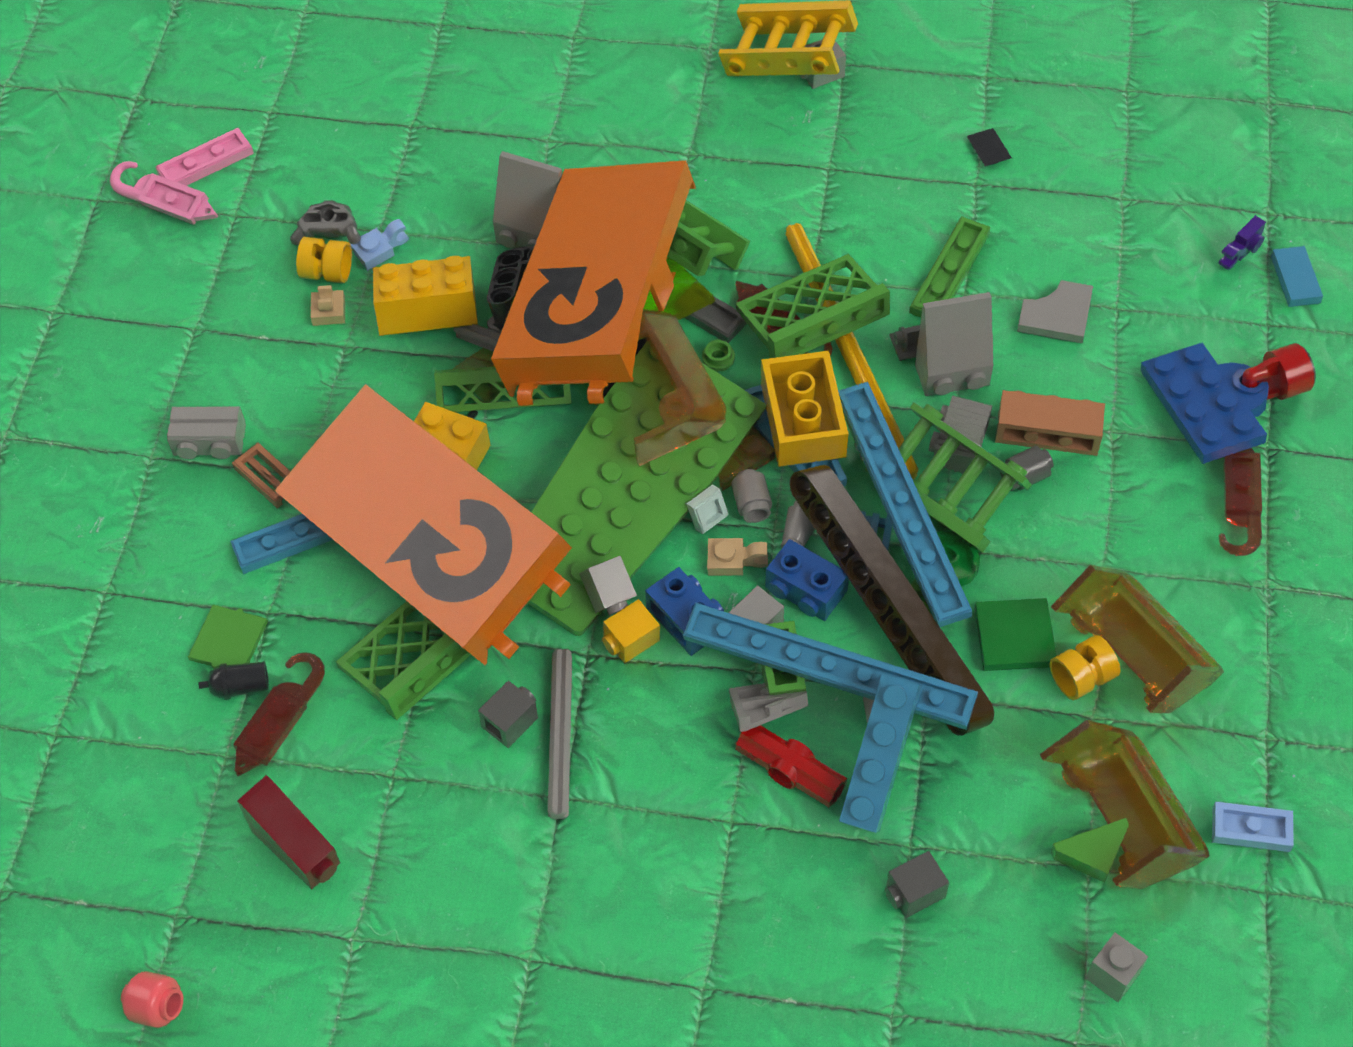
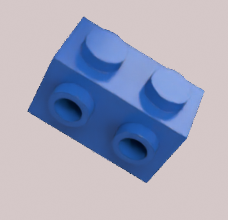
M791 539L786 542L766 568L765 587L775 597L787 599L797 605L806 615L816 616L823 621H826L848 591L849 579L840 567Z
M677 567L645 590L646 608L687 653L692 656L702 649L703 645L684 640L683 638L695 602L724 611V609L717 600H710L702 592V587L693 575L687 576L680 567Z

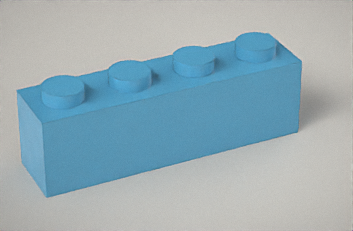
M882 673L839 822L874 833L880 831L922 685Z

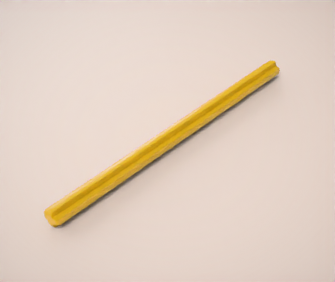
M799 223L788 225L786 227V237L803 273L821 266L802 225ZM815 281L809 283L810 288L821 290L824 283ZM831 285L829 286L828 291H833ZM824 300L822 307H830L839 302ZM853 331L835 339L856 385L864 382L869 383L899 449L904 442V438ZM911 454L905 464L912 479H914L918 475V467Z

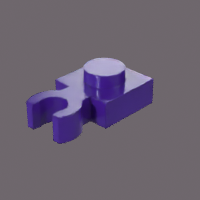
M1255 215L1236 234L1235 240L1225 246L1221 252L1224 256L1219 260L1218 264L1230 270L1238 260L1241 261L1249 252L1255 253L1265 239L1262 233L1266 222Z

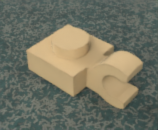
M708 538V576L743 575V566L768 567L766 542H754L744 547L743 538Z

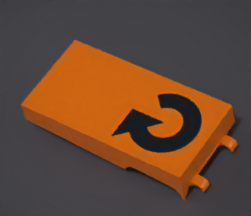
M686 160L564 169L491 357L510 397L514 396L516 387L519 385L517 390L519 406L534 404L532 394L538 385L589 383L587 390L589 404H604L603 391L605 387H608V383L633 382L634 378L632 375L642 312L649 290L658 311H664L674 287L673 280L676 272L670 271L666 259L689 190L696 187Z
M366 384L274 490L484 665L487 664L488 650L491 646L495 647L508 659L520 647L503 632L543 584L560 597L571 586L566 579L554 571L572 549L559 533Z

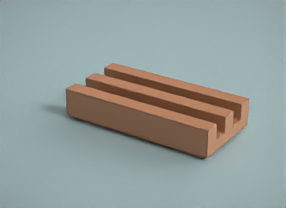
M256 443L234 460L232 465L276 508H279L283 505L282 500L284 498L277 492L275 493L244 463L249 464L275 489L281 482L253 457L257 454L283 479L291 471L260 443Z

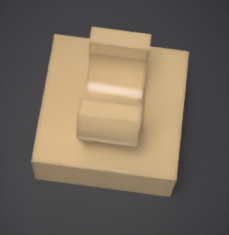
M328 285L318 286V292H311V321L313 326L345 324V295L343 290L333 291L332 286Z

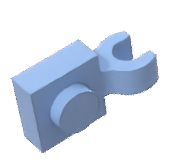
M396 219L387 225L382 234L375 228L360 236L361 239L358 244H351L352 251L368 271L395 256L393 248L409 240V237L404 232L406 227L400 219Z

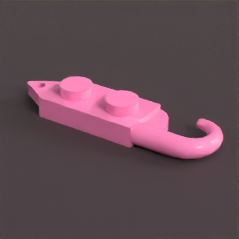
M122 162L111 172L110 185L112 189L121 196L140 202L143 206L193 225L197 221L218 218V215L208 202V196L204 192L159 175L147 174L139 179L134 187L122 183L120 180L122 172L129 168H137L138 164L136 162Z

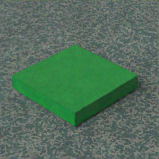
M1047 598L975 603L974 609L984 671L1050 667V660L1056 657L1057 654Z

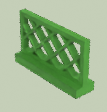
M846 254L736 303V311L768 348L769 358L804 354L890 315V291L883 283L876 285L849 254ZM845 267L852 272L850 277L834 275V272ZM813 281L824 283L822 290L807 288L806 285ZM830 284L847 286L845 293L828 291ZM853 287L867 289L857 295L851 294ZM784 294L796 295L794 302L778 300V297ZM802 296L817 298V305L800 303ZM824 300L839 302L830 307H822ZM757 306L767 308L765 315L751 313L749 310ZM773 310L790 311L788 318L772 316ZM796 312L811 314L801 320L794 319ZM768 325L783 327L770 334L766 331Z
M407 601L336 661L340 670L382 703L387 713L396 720L471 655L447 634H444L439 640L429 641L430 630L440 628L425 616L424 621L406 623V617L412 612L418 611ZM423 631L422 642L404 643L405 632ZM398 633L397 644L379 646L380 639L386 634ZM421 651V655L414 662L402 664L403 653ZM396 654L395 665L377 667L378 655ZM371 656L370 667L355 669L351 666L358 658ZM394 675V679L382 690L376 686V676Z

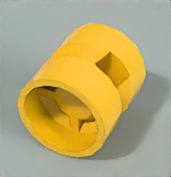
M302 237L296 256L298 276L312 280H319L323 276L328 282H347L352 265L351 244L338 240H329L325 244L321 238Z
M1094 635L1077 644L1075 650L1069 649L1057 655L1049 663L1050 671L1057 686L1071 700L1079 699L1093 691L1095 685H1104L1120 674V664L1115 652L1108 642L1098 635Z

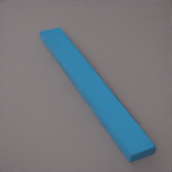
M864 382L839 390L845 421L933 618L939 627H943L972 617V609L869 383Z
M696 602L683 634L684 640L871 700H875L882 673L920 684L922 688L914 713L965 730L967 729L978 695L977 691Z

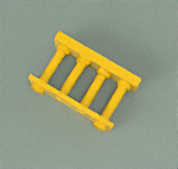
M851 0L740 4L737 15L744 31L737 49H720L718 55L727 76L838 74L840 69L832 48L838 33L855 32L858 21ZM798 33L792 48H777L783 34ZM811 33H825L820 47H805ZM756 34H770L764 48L750 49Z

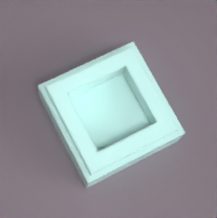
M713 484L686 503L695 529L702 534L729 515L720 489Z

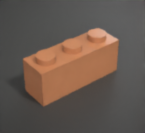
M1002 390L995 443L1026 447L1036 445L1041 449L1097 456L1103 436L1105 403L1093 402L1087 399L1076 400L1060 398L1055 395L1045 396L1029 394L1023 391Z

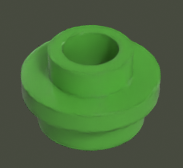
M723 340L709 342L702 352V362L717 372L729 369L735 361L733 348Z

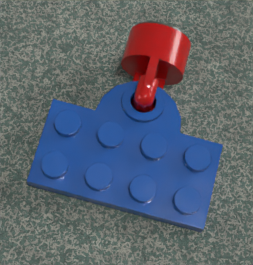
M1198 343L1141 362L1140 370L1202 464L1266 443L1267 433L1255 417L1260 416L1265 411L1267 400L1274 397L1284 400L1311 391L1316 380L1315 367L1309 353L1303 346L1297 343L1266 352L1263 362L1254 367L1232 362L1217 364L1205 345Z

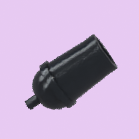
M266 662L232 665L220 664L219 667L210 671L208 681L198 682L199 689L209 688L211 694L225 700L235 696L269 690Z

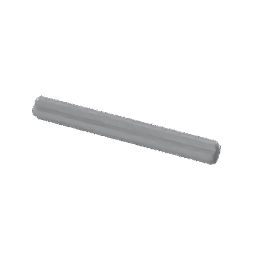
M556 649L552 653L548 815L551 819H565L569 815L572 652L569 649Z

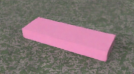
M236 128L155 167L159 176L187 186L254 154L248 140L239 128Z

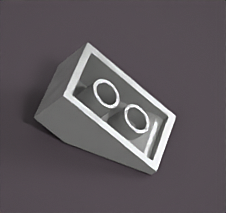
M504 151L501 152L493 215L496 243L502 244L507 248H520L536 244L562 177V168Z
M990 292L923 303L915 366L925 396L946 395L953 391L974 390L990 385L993 370L992 297Z

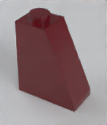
M267 775L237 800L252 833L311 889L319 883L328 881L334 875L337 866L340 864L335 848Z

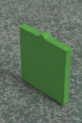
M212 605L188 658L190 661L212 666L213 669L224 663L227 665L250 663L268 620L267 618L244 613L241 608L236 611Z

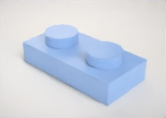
M1216 801L1212 813V843L1290 852L1294 846L1293 811Z

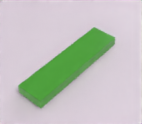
M962 216L960 217L911 303L910 314L921 318L923 303L955 297L988 238L991 227Z

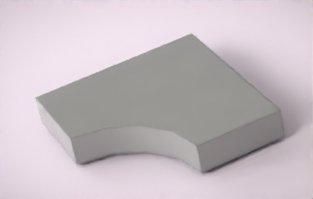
M1061 280L1057 289L1049 296L1040 299H1024L1017 332L1083 343L1093 286Z

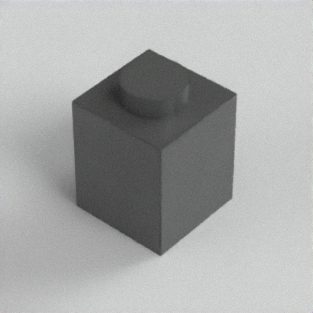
M509 680L478 710L481 727L507 748L538 719L534 695L523 686L518 688Z
M927 851L890 870L885 893L891 905L895 909L900 908L904 916L908 918L946 898L949 881L931 853Z

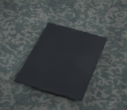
M994 128L967 136L974 148V152L977 153V157L981 159L984 166L1012 158Z

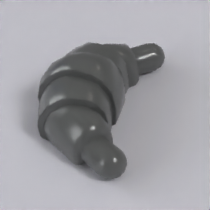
M325 200L323 203L310 205L307 212L297 222L298 227L290 237V241L294 245H299L302 237H313L315 235L330 239L345 236L351 244H358L361 239L350 207L337 203L334 200Z

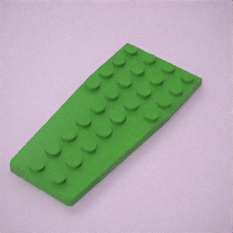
M655 331L635 356L632 375L634 378L633 382H616L603 398L604 404L597 406L531 512L559 533L572 547L554 569L571 586L560 597L543 584L527 604L575 636L584 634L603 612L602 610L595 613L579 573L621 556L631 579L689 512L686 503L713 484L767 407V404Z

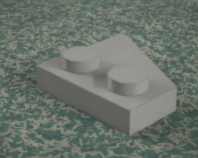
M765 683L729 688L730 702L740 732L747 731L808 706L807 691L769 696Z

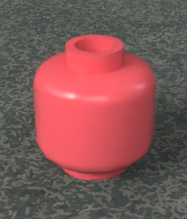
M148 971L140 972L125 985L121 993V1002L126 1018L131 1022L154 1028L168 1025L178 1017L183 1007L184 998L176 979Z

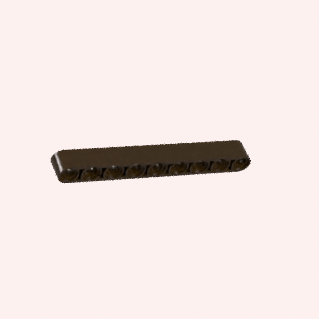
M820 465L794 472L789 484L793 497L908 669L978 692L967 729L946 724L949 730L958 736H963L990 725L994 720V708L991 701L834 471L827 465Z

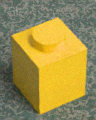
M639 599L603 621V644L611 655L617 654L624 664L660 641V624Z

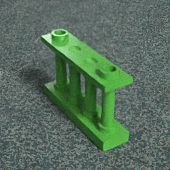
M686 200L668 257L696 276L705 275L713 257L736 270L739 268L750 241Z
M913 402L910 409L920 417V420L899 447L905 463L932 426L948 436L917 480L913 479L927 513L931 518L962 537L964 541L972 544L983 553L990 544V541L983 535L986 531L984 526L1015 483L1029 490L1032 484L1025 477L1028 472L1012 460L1005 464L941 421L944 415L929 404L922 408ZM961 445L976 456L946 498H941L937 503L927 496L930 492L928 488L958 446ZM989 464L1004 474V476L973 518L969 517L964 522L955 516L958 511L956 507L985 466Z

